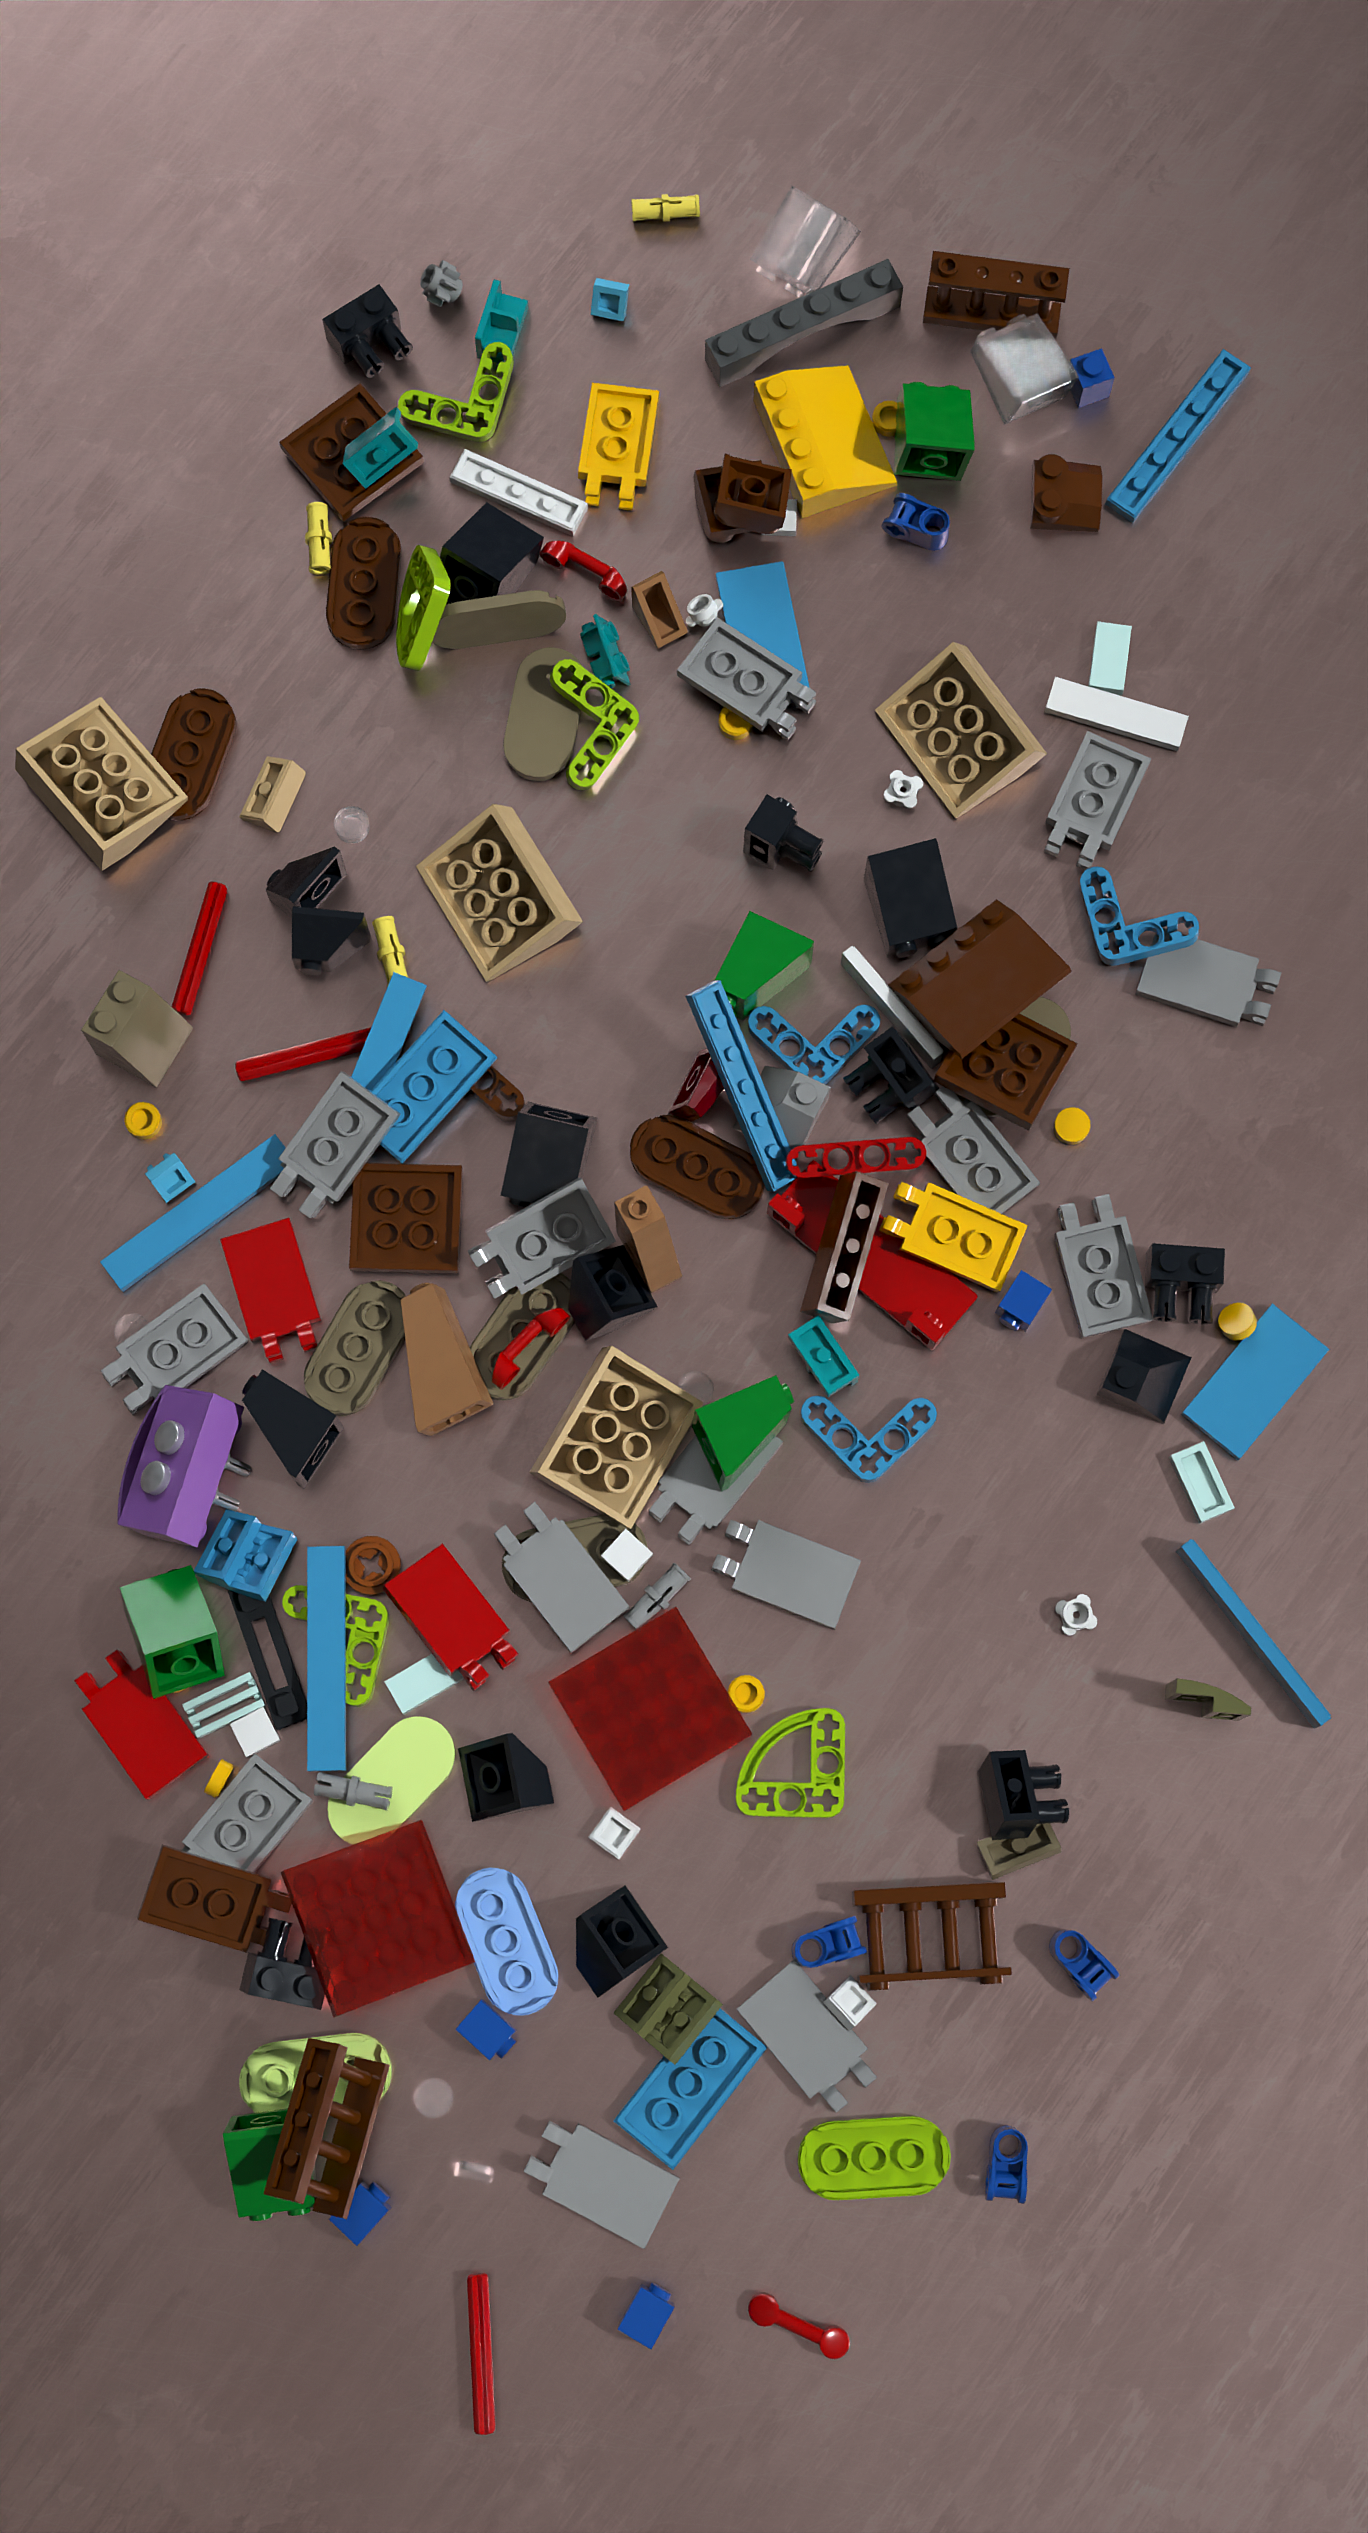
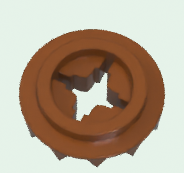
M378 1536L362 1537L354 1541L346 1550V1582L357 1592L370 1596L383 1593L384 1584L400 1573L401 1562L399 1553L384 1538ZM381 1552L378 1565L385 1572L384 1575L372 1571L363 1580L366 1568L358 1558L372 1560Z

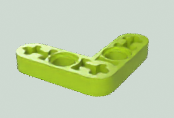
M494 342L485 347L468 403L419 390H409L403 393L398 401V408L401 411L402 418L407 423L475 442L489 440L495 432L514 366V359L510 348L502 342ZM498 353H502L504 360H506V362L498 364L496 371L498 377H502L501 380L492 375L494 365L490 357H496ZM486 384H493L498 388V394L492 400H484L479 396L481 387ZM418 400L421 408L430 410V404L433 403L431 420H427L428 415L426 411L416 410L414 415L410 414L408 407H406L407 404L413 405L414 401ZM447 407L455 410L456 418L452 423L442 424L438 421V413L443 408ZM463 412H467L466 418L468 421L478 422L479 418L483 417L485 424L488 425L487 428L481 427L479 432H475L473 424L463 421Z
M564 659L559 661L550 673L551 686L599 723L566 770L567 781L573 788L587 790L597 782L634 731L639 722V714L630 702L580 664L571 659ZM567 669L573 673L571 679L578 685L582 680L587 682L578 695L574 693L578 686L572 681H567L566 684L560 681L562 675L558 670L563 673ZM596 689L600 691L603 695V704L598 707L589 705L585 699L587 690ZM624 711L629 715L627 722L630 725L624 723L615 734L610 731L618 719L614 713L620 715ZM604 737L610 741L612 750L609 754L601 755L595 751L593 742L596 738ZM590 758L595 761L587 773L591 779L585 777L580 781L576 777L578 771L575 767L581 769Z
M295 1585L290 1587L282 1598L283 1608L291 1618L307 1622V1607H302L300 1612H295V1606L290 1604L291 1598H298L299 1593H304V1598L307 1600V1586ZM346 1594V1630H351L346 1650V1687L347 1685H354L357 1675L355 1672L349 1673L350 1666L359 1670H371L370 1677L364 1674L361 1677L360 1683L362 1687L366 1688L365 1694H359L357 1700H352L351 1693L346 1691V1704L353 1707H361L371 1700L374 1692L389 1623V1613L387 1608L375 1599ZM352 1603H359L356 1608L357 1611L365 1613L370 1612L371 1607H376V1612L382 1616L381 1621H374L373 1626L368 1627L366 1619L355 1617V1624H349L348 1622L353 1615ZM369 1643L373 1646L374 1657L370 1662L359 1663L355 1660L354 1650L358 1644Z

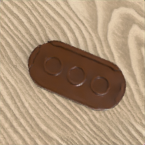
M360 517L348 522L349 525L345 526L343 530L341 528L335 535L332 544L326 619L331 634L339 643L358 650L370 649L383 643L392 633L396 621L402 557L401 544L396 532L386 522L374 517Z
M197 688L190 690V693L184 696L180 695L167 710L151 755L188 796V801L173 813L168 820H187L195 817L207 807L236 732L235 714L225 697L214 690Z
M660 1115V1117L650 1118L641 1123L632 1136L630 1158L638 1175L652 1185L708 1214L721 1219H737L749 1214L761 1201L765 1184L753 1156L747 1151L675 1115Z

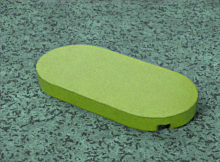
M900 2116L823 2122L812 2128L803 2138L799 2147L797 2162L799 2173L804 2183L814 2193L829 2200L916 2196L928 2193L945 2177L950 2166L951 2153L946 2137L935 2124L917 2116Z

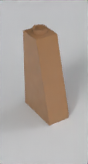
M646 1185L615 1201L616 1232L649 1292L653 1293L681 1278L682 1273L665 1216L648 1186Z
M422 1283L413 1287L410 1290L411 1294L401 1299L415 1426L419 1433L433 1436L494 1405L445 1289L433 1283Z

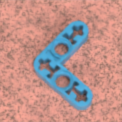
M1097 866L1086 869L1080 878L1081 893L1098 954L1104 963L1111 966L1121 965L1186 948L1197 941L1199 922L1192 913L1186 911L1125 926L1110 873L1106 869ZM1098 878L1099 883H1102L1101 891L1103 898L1099 900L1096 898L1094 887L1090 886L1091 879ZM1108 908L1115 913V918L1108 924H1102L1096 920L1095 915L1100 909ZM1184 923L1186 928H1190L1187 936H1182L1181 932L1177 931L1178 924ZM1165 926H1167V933H1169L1170 940L1167 942H1165L1164 930L1162 928ZM1145 931H1153L1158 935L1159 940L1155 945L1147 947L1143 946L1138 938ZM1114 932L1117 946H1121L1119 947V953L1114 955L1111 950H1107L1109 948L1107 934Z
M859 1005L814 1047L778 1012L771 1007L761 1006L754 1009L749 1015L748 1030L751 1036L787 1070L798 1071L808 1076L809 1068L805 1063L801 1062L799 1067L795 1065L808 1052L810 1055L807 1056L806 1061L814 1068L818 1065L823 1067L821 1072L823 1077L820 1078L815 1075L812 1078L827 1085L877 1034L881 1019L878 1011L872 1006ZM859 1016L862 1019L867 1016L871 1017V1028L862 1027L856 1034V1038L860 1041L856 1042L851 1032L857 1027V1017ZM757 1018L761 1020L770 1018V1027L776 1034H778L780 1028L784 1030L778 1034L774 1043L770 1042L773 1034L767 1028L757 1029ZM841 1038L846 1040L850 1046L848 1053L841 1056L832 1053L829 1045L834 1039ZM786 1039L795 1040L799 1044L800 1050L794 1056H786L780 1051L779 1045Z
M812 1396L808 1398L802 1405L800 1415L801 1421L808 1430L855 1478L861 1482L870 1483L879 1479L932 1428L936 1421L937 1411L933 1403L928 1399H913L869 1441L825 1397ZM811 1405L815 1408H819L821 1405L825 1407L823 1416L829 1423L832 1422L834 1417L839 1421L830 1427L826 1435L821 1432V1430L825 1429L826 1425L820 1419L816 1418L813 1421L809 1419L811 1414L809 1407ZM914 1407L919 1411L923 1408L927 1409L926 1419L929 1422L925 1424L921 1420L918 1421L911 1428V1431L917 1434L911 1437L908 1429L898 1423V1421L903 1419L906 1425L913 1418L914 1412L911 1409ZM843 1429L851 1433L853 1443L850 1447L840 1449L833 1444L832 1435L837 1430ZM893 1430L900 1432L905 1441L903 1447L899 1450L887 1448L884 1444V1436L887 1432ZM877 1444L881 1453L891 1459L885 1462L882 1456L874 1465L875 1473L869 1470L862 1473L859 1470L862 1465L859 1459L862 1457L866 1460L871 1459L877 1452L872 1446Z

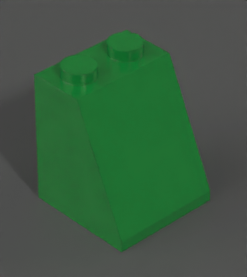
M922 382L903 383L897 398L894 474L961 481L975 450L970 390L960 389L954 385L935 387L927 386Z
M749 911L715 980H721L735 1017L742 1021L745 1020L754 1009L761 1007L808 970L812 962L814 941Z
M777 1375L700 1407L694 1412L692 1421L693 1431L721 1492L727 1490L787 1423L794 1399L786 1383L780 1384Z
M192 1565L180 1569H172L167 1573L119 1587L124 1611L153 1699L225 1676L217 1629Z
M288 2108L231 2116L223 2132L224 2146L239 2218L249 2216L250 2221H262L271 2218L272 2213L287 2211L289 2216H298L309 2213L311 2211L310 2208L314 2206L316 2197L307 2194L304 2204L264 2195ZM314 2165L311 2179L317 2180Z

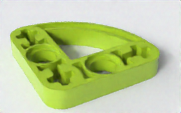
M422 545L415 547L407 568L400 597L396 628V647L399 664L401 667L420 671L424 665L446 606L451 586L450 578L437 551Z
M830 1708L811 1709L793 1714L769 1728L753 1745L742 1765L735 1798L740 1812L751 1817L831 1818L837 1815L844 1805L845 1722L842 1715L835 1709ZM826 1715L831 1716L832 1722L838 1723V1729H834L831 1733V1742L839 1741V1749L832 1746L816 1747V1740L824 1742L825 1737L824 1730L818 1729L817 1723L823 1722ZM811 1726L810 1783L753 1782L762 1759L778 1741L794 1731ZM828 1752L836 1756L838 1768L835 1772L825 1774L818 1769L817 1758L822 1753ZM752 1788L756 1789L758 1796H769L767 1788H775L773 1796L775 1811H767L769 1803H757L756 1810H750L748 1803L742 1802L741 1798L748 1795L749 1789ZM792 1789L798 1792L801 1801L797 1809L787 1811L781 1807L779 1796L784 1790ZM804 1789L813 1790L811 1797H822L824 1790H829L831 1797L837 1798L838 1803L832 1805L829 1812L824 1811V1807L821 1804H811L812 1812H805L807 1798Z

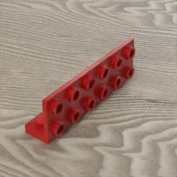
M814 1160L811 1161V1162L808 1164V1165L818 1164V1169H817V1171H818V1172H823V1171H824V1168H823L819 1163H817V1162L814 1161ZM834 1176L796 1178L782 1195L777 1193L768 1203L767 1214L817 1255L838 1179ZM880 1215L858 1290L933 1351L977 1300L978 1296L951 1272L899 1250L903 1239L879 1231L884 1219Z

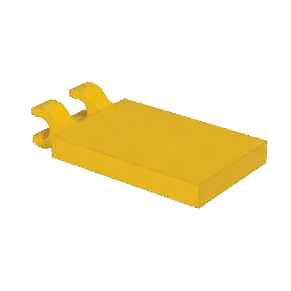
M592 382L578 467V479L587 480L585 502L588 505L599 507L601 483L608 482L621 484L619 509L633 510L635 486L646 487L659 402V390Z
M904 1182L898 1184L893 1198L903 1203L914 1205L917 1208L910 1224L887 1215V1217H884L879 1231L903 1239L899 1250L995 1292H1000L1028 1225L930 1182L926 1184L924 1191Z

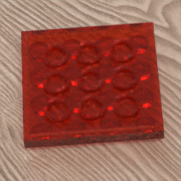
M677 1607L672 1608L548 1682L623 1812H626L752 1736V1732Z
M422 1820L281 1872L333 2018L475 1962Z

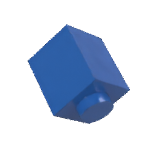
M1102 348L1070 359L1065 378L1078 408L1110 397L1115 379Z
M1021 1270L995 1312L1000 1316L999 1321L1011 1330L1018 1331L1020 1328L1026 1332L1052 1289Z
M480 2000L456 2028L464 2038L489 2060L495 2055L502 2059L517 2042L511 2037L517 2030L484 2000Z
M363 2181L355 2189L348 2218L343 2219L331 2216L329 2220L358 2246L392 2208L386 2202L390 2197L375 2182L368 2185Z
M653 2282L649 2288L641 2284L622 2317L618 2330L647 2348L652 2349L675 2308V2304L669 2301L672 2294Z

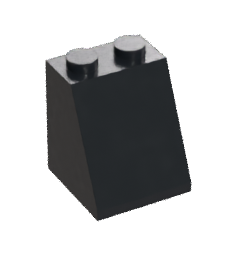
M486 502L442 546L440 559L451 582L446 605L460 601L516 593L538 562L544 537Z
M936 838L867 857L864 883L887 957L897 955L898 958L908 957L915 954L917 949L931 946L934 949L957 930Z
M528 1101L517 1115L500 1196L508 1197L511 1204L527 1207L530 1203H535L579 1177L582 1179L597 1117Z
M262 1369L258 1376L252 1375L242 1390V1394L245 1396L242 1401L297 1485L304 1489L344 1427L337 1415Z

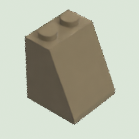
M118 970L81 1031L96 1055L157 1088L192 1032L193 1027L150 986Z

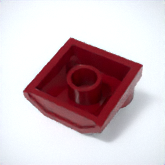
M707 1048L698 1052L668 1114L678 1116L690 1122L697 1120L706 1113L724 1090Z

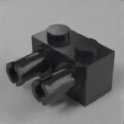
M380 284L322 319L326 339L343 363L347 364L355 359L367 378L375 376L372 371L373 368L377 374L384 368L385 364L372 349L382 341L391 351L395 360L403 359L400 351L407 357L413 350L412 344L408 342L400 331L401 325L398 309Z
M767 794L745 827L743 853L772 870L780 858L786 856L811 872L822 855L820 848L824 840L797 826V811L794 810V806L781 797H776L775 799Z
M893 1026L863 1047L869 1055L867 1056L869 1060L848 1076L843 1077L855 1096H858L860 1092L881 1077L883 1079L886 1078L889 1082L887 1090L863 1106L875 1124H878L880 1120L901 1105L903 1107L907 1106L912 1111L940 1089L902 1035Z
M1152 1243L1146 1252L1145 1288L1155 1289L1153 1320L1162 1321V1318L1165 1317V1322L1176 1321L1177 1290L1191 1291L1189 1322L1198 1324V1320H1201V1324L1213 1323V1293H1217L1224 1284L1225 1249Z
M1026 1750L989 1752L978 1770L992 1840L1028 1838L1037 1824H1063L1068 1822L1069 1808H1062L1068 1805L1066 1799L1036 1801L1034 1789L1060 1788L1061 1773L1055 1774V1772L1060 1771V1767L1057 1764L1029 1767Z
M269 1918L262 1952L258 1951V1954L248 1952L239 1990L252 1996L321 2010L330 1971L323 1969L324 1966L320 1964L329 1931L305 1926L299 1959H294V1962L287 1961V1957H284L293 1923Z

